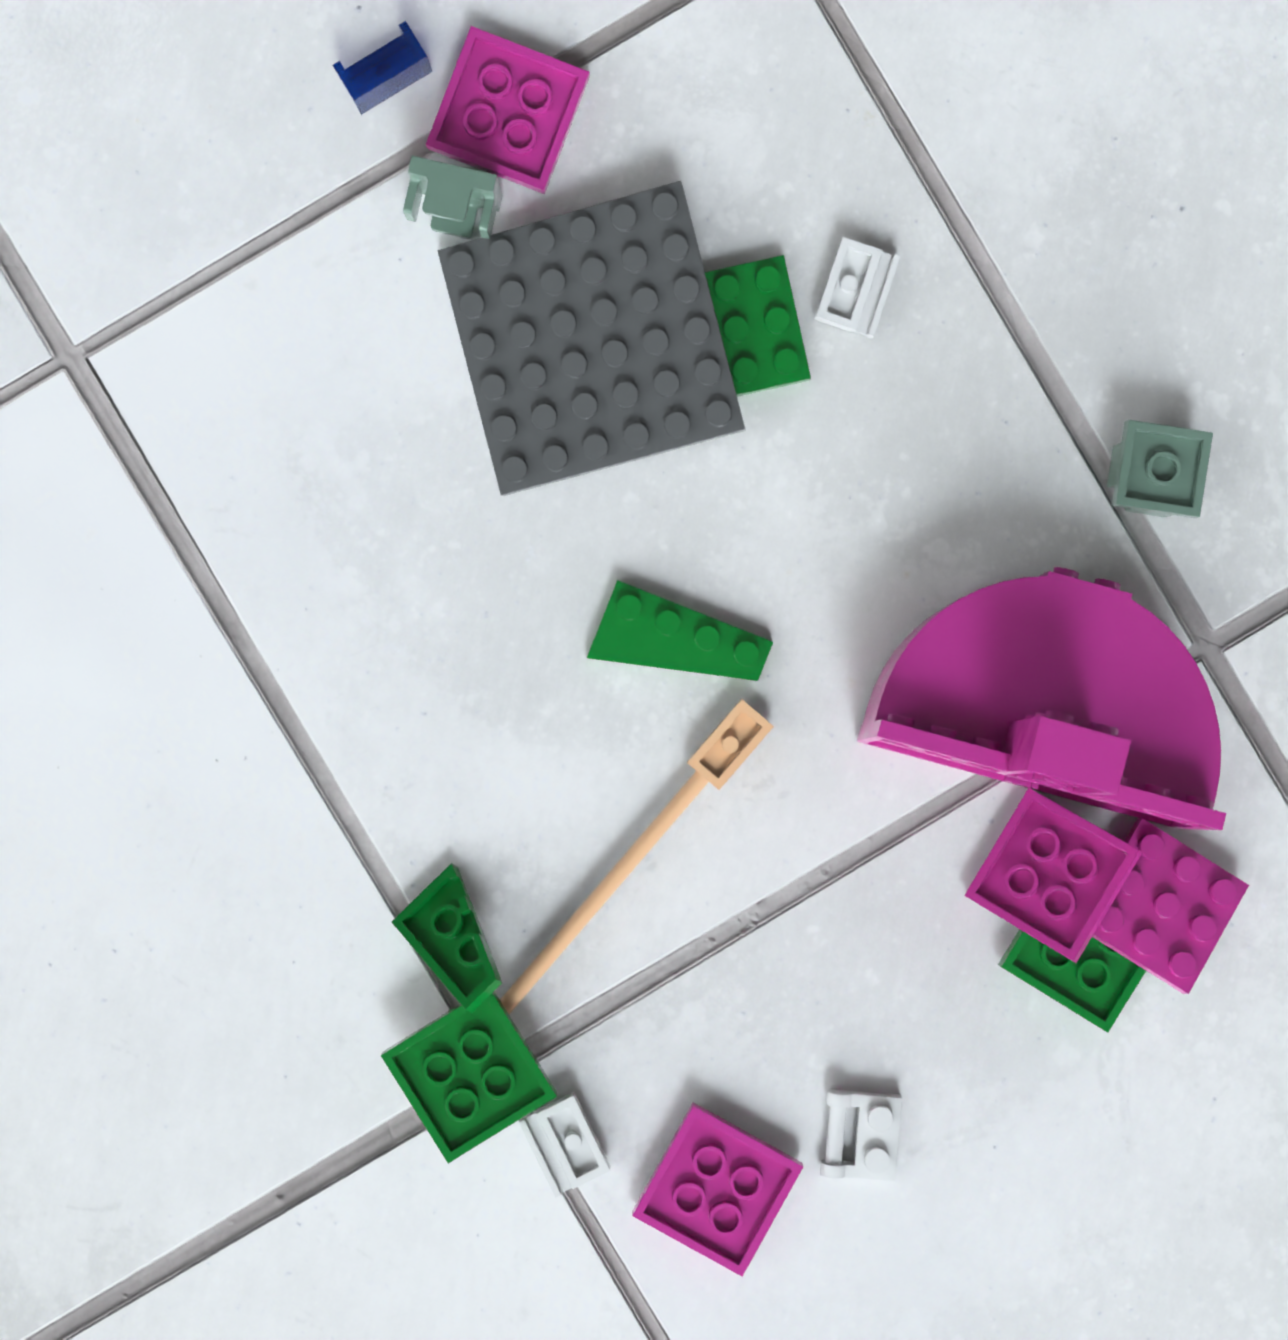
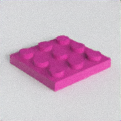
M471 26L425 145L431 151L545 194L589 81L590 72Z
M1028 788L964 896L1077 963L1142 852Z
M1139 818L1136 819L1124 842L1137 848L1142 854L1092 937L1182 994H1189L1249 885L1150 822Z
M693 1102L632 1210V1216L743 1277L802 1171L803 1164L799 1160Z

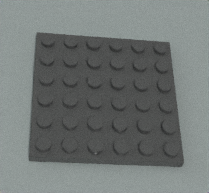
M681 181L491 235L490 239L479 238L437 250L501 496L746 431Z

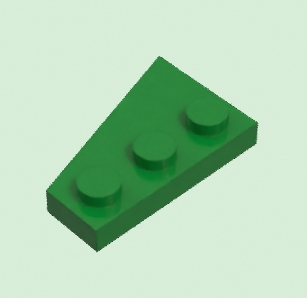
M451 863L392 921V924L463 1008L473 1013L503 982L457 866Z

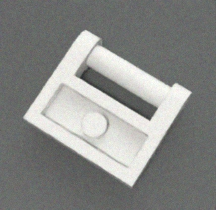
M840 1089L827 1090L826 1104L830 1106L826 1158L821 1161L820 1175L832 1179L847 1177L895 1181L902 1110L901 1095ZM857 1107L853 1161L842 1160L846 1108Z

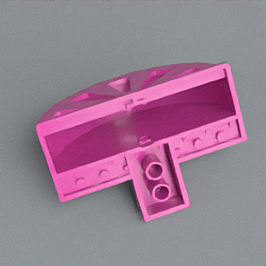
M1054 567L1053 572L1047 571L1038 577L1007 580L978 589L945 606L916 627L893 652L873 688L857 742L1131 817L1143 818L1146 821L1172 828L1223 830L1227 813L1213 810L1220 778L1221 740L1215 705L1208 685L1197 663L1178 637L1152 612L1132 600V593L1121 591V585L1117 582L1097 578L1092 583L1078 579L1079 573L1074 570Z

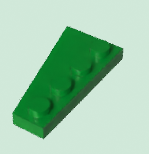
M617 580L587 658L758 681L773 642Z

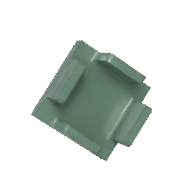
M412 155L408 170L410 181L403 208L406 219L416 222L422 194H424L422 210L425 214L432 215L430 226L433 231L470 239L473 234L477 212L480 208H483L479 232L482 238L490 239L496 212L500 210L503 197L497 175Z
M1134 420L1125 421L1122 441L1113 446L1108 474L1107 487L1114 488L1112 506L1124 507L1126 512L1159 517L1176 515L1199 518L1213 433Z

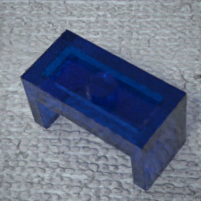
M406 21L398 25L401 36L348 68L344 69L340 61L332 65L361 115L433 72L426 53Z

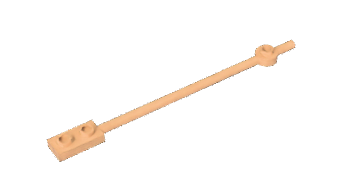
M743 699L738 701L687 761L696 772L500 999L508 1014L514 1010L707 783L710 782L720 790L774 727Z

